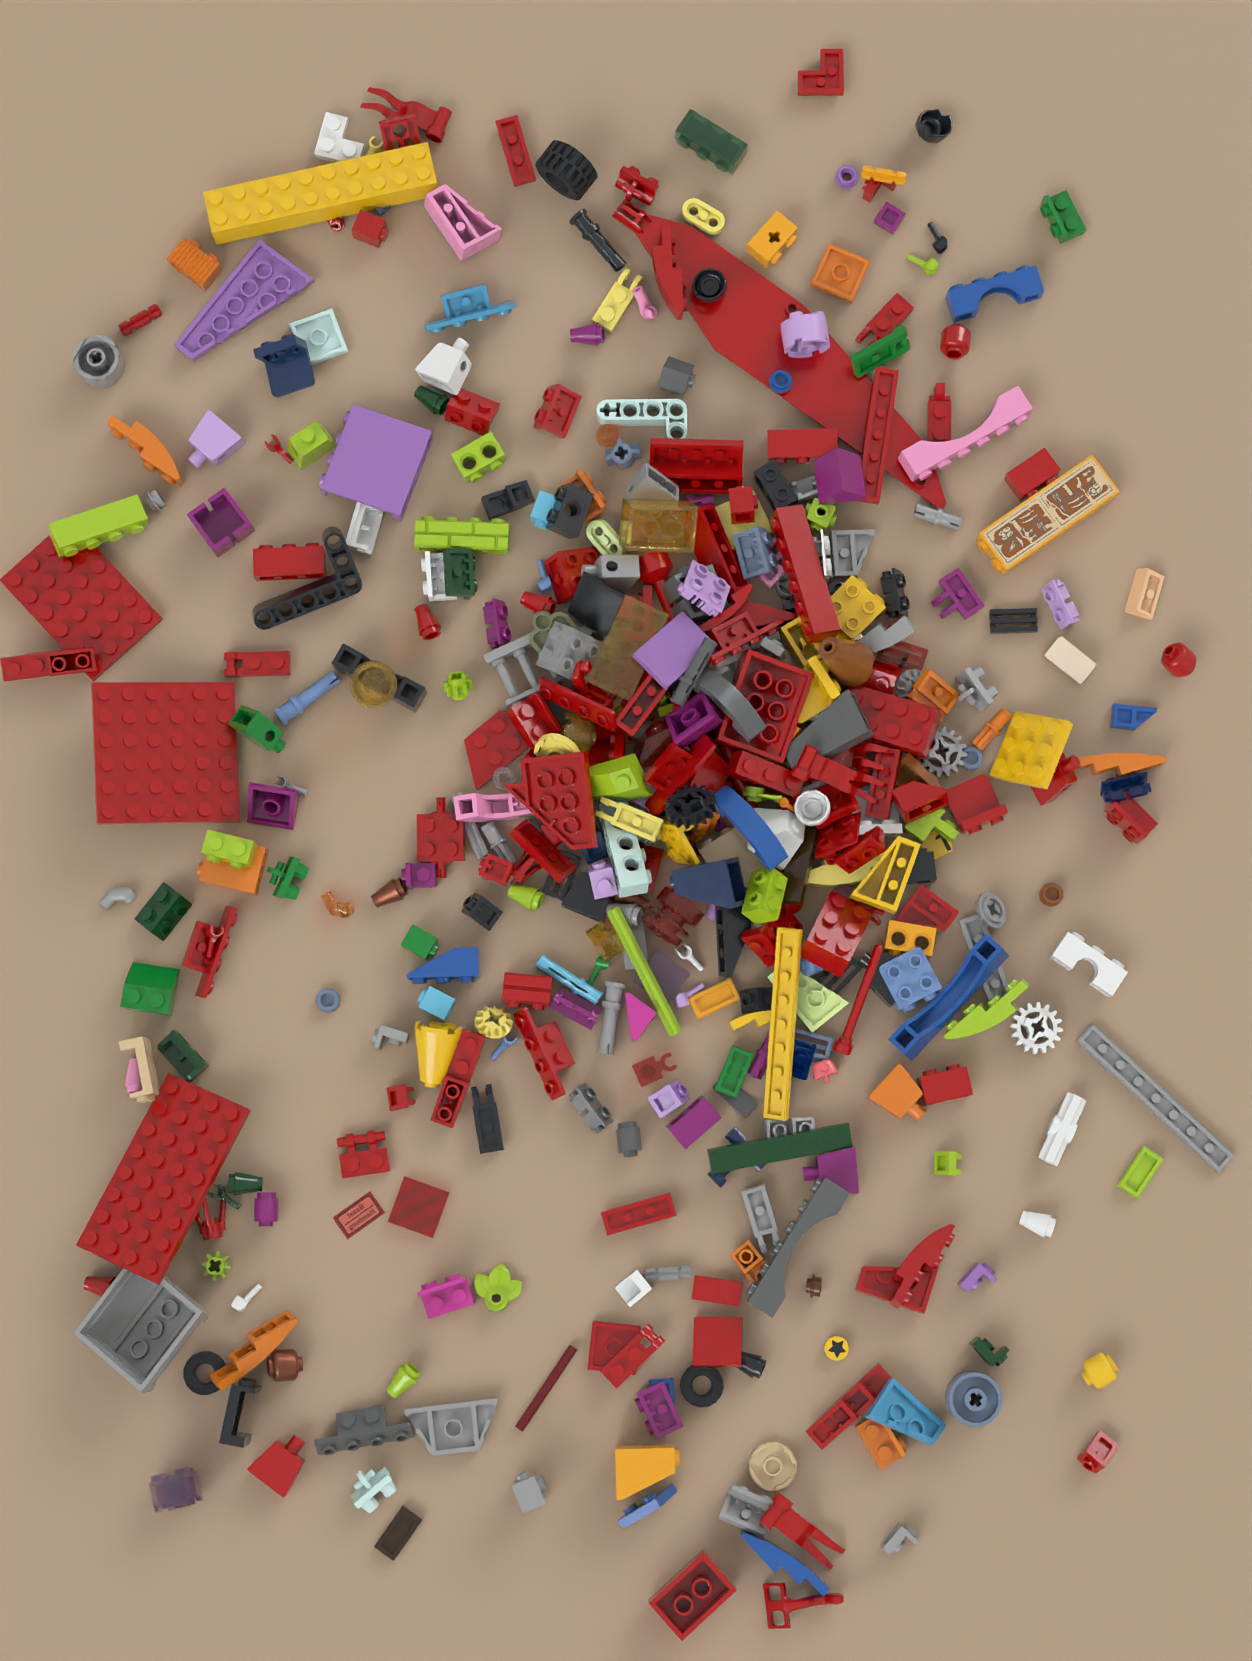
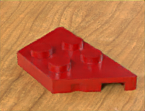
M501 710L464 739L475 788L477 790L481 789L529 748L528 743L510 714Z

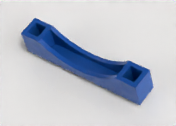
M985 934L969 951L963 964L945 988L921 1011L903 1022L888 1040L913 1061L1009 957L1008 953L990 936Z

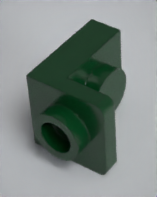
M976 1337L969 1343L988 1366H993L994 1364L999 1366L1008 1358L1006 1355L1009 1352L1007 1346H1002L996 1353H993L992 1351L995 1348L986 1338L981 1340L980 1337Z

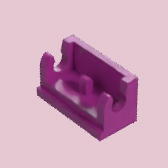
M701 1095L665 1127L687 1149L722 1117L707 1099Z

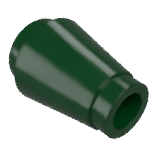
M422 385L414 393V397L433 414L442 415L446 411L447 403L450 400L446 394Z
M235 1172V1174H229L228 1193H234V1196L262 1191L263 1177Z

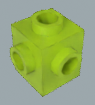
M814 498L812 504L807 503L804 511L811 531L820 533V529H823L824 534H826L828 527L833 528L838 515L834 514L836 506L833 503L819 505V499ZM817 511L825 515L820 516L817 514Z

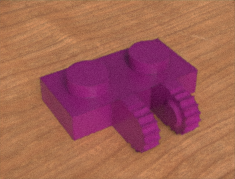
M959 568L938 581L945 592L931 602L932 606L940 605L947 598L953 603V605L941 611L939 614L941 619L958 610L962 618L966 620L984 608L985 605Z

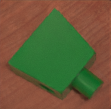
M241 705L228 723L253 744L265 750H273L276 753H280L286 745V742L280 738L283 735V731L261 712Z

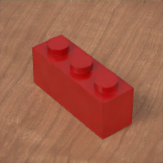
M838 428L767 430L768 459L775 460L777 464H787V460L795 459L796 463H810V459H818L833 449L838 448Z
M307 543L301 547H296V544H283L282 547L273 548L272 545H260L259 548L253 549V576L256 581L325 578L326 551L319 543Z
M649 674L616 718L617 728L633 739L670 687L665 690Z
M743 750L732 753L725 773L752 786L765 788L764 791L776 796L782 795V798H790V800L799 797L804 782L791 775V770Z

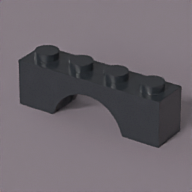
M344 643L331 663L335 670L415 713L427 694L424 686L381 667L364 654Z

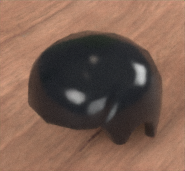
M940 109L925 110L917 117L915 128L924 141L939 143L951 133L953 122L951 116L942 115Z
M707 268L695 275L692 289L700 301L708 304L715 303L724 297L727 291V281L720 270Z

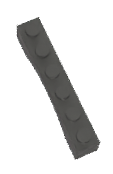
M825 1176L821 1180L818 1178L815 1180L810 1189L813 1192L809 1200L804 1199L797 1210L800 1213L796 1221L791 1220L784 1231L787 1235L783 1242L779 1240L771 1252L775 1255L770 1263L765 1261L759 1271V1274L762 1276L757 1283L752 1282L746 1292L748 1303L772 1318L785 1299V1269L795 1244L814 1224L827 1217L836 1215L850 1194L848 1190Z

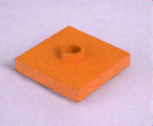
M828 243L810 286L852 304L871 261Z

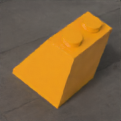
M674 1444L616 1445L617 1500H622L674 1474L675 1467H680L679 1450H674Z

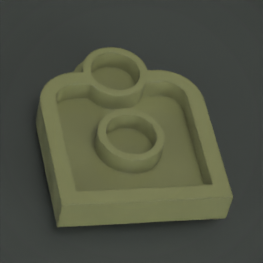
M539 611L534 614L531 620L534 630L531 632L529 640L538 654L543 649L549 636V631L555 621L580 631L567 614L563 612L551 614L547 611Z

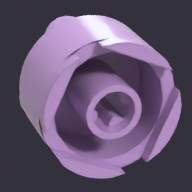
M801 311L790 313L789 319L780 325L784 353L788 352L789 357L813 356V351L819 350V354L830 348L827 321L823 311L813 312L812 314H803Z

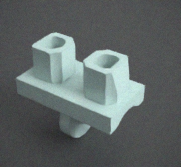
M385 1466L377 1473L372 1469L366 1474L359 1470L356 1473L359 1480L353 1484L356 1491L351 1494V1497L358 1509L362 1507L368 1513H371L379 1505L374 1495L381 1491L386 1498L390 1497L396 1492V1487Z

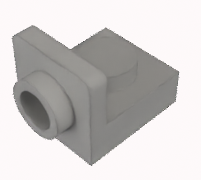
M381 1025L380 1029H375L372 1042L375 1043L374 1048L380 1050L386 1036L388 1037L387 1042L401 1046L402 1042L408 1043L410 1034Z
M898 1523L880 1546L891 1555L893 1551L897 1553L905 1544L903 1539L905 1537L916 1546L920 1542L915 1538L918 1533L908 1524L903 1527Z

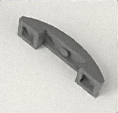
M705 666L696 682L697 687L694 690L697 693L703 691L733 720L732 727L748 742L766 729L763 720L749 701L728 680L713 669Z

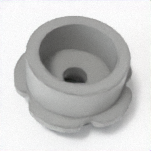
M156 489L152 492L147 491L148 497L145 500L150 508L161 511V508L166 503Z

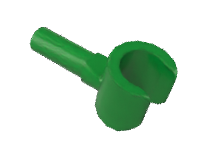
M599 956L597 958L594 971L587 982L589 985H593L600 969L608 970L609 957Z

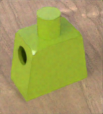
M314 421L290 437L288 442V452L301 470L337 447L326 428L317 421Z

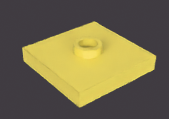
M759 500L758 509H754L755 522L731 525L729 501L715 507L733 551L736 550L732 536L734 534L756 526L765 528L770 534L773 533Z

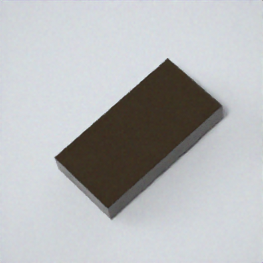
M403 1505L374 1547L394 1561L423 1519Z

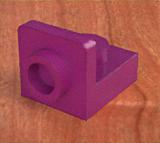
M405 863V869H401L402 883H406L408 889L436 887L435 864Z

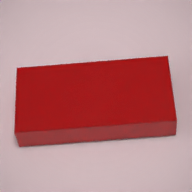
M695 1275L691 1299L739 1307L743 1282Z

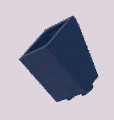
M739 857L671 871L670 885L675 890L676 895L730 909L741 906L744 903L746 891Z

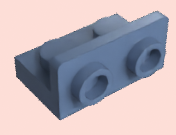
M756 526L732 535L744 580L748 581L767 573H778L776 567L778 566V560L772 552V537L769 531Z

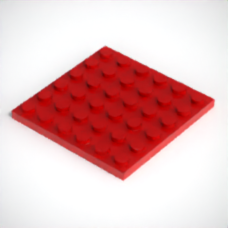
M234 682L91 683L96 825L240 822L237 732L228 724L236 713Z

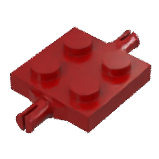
M436 797V812L417 814V862L429 861L437 864L436 878H447L446 864L453 861H465V822L456 820V814L446 812V797Z

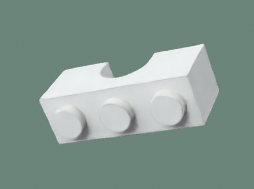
M1067 932L1064 934L1049 958L1068 971L1073 969L1079 960L1090 962L1094 967V976L1089 985L1108 998L1113 996L1128 973L1124 970L1125 966L1116 959L1111 961L1103 956L1105 952L1097 946L1093 945L1090 947L1084 943L1085 939L1078 933L1072 932L1071 934Z

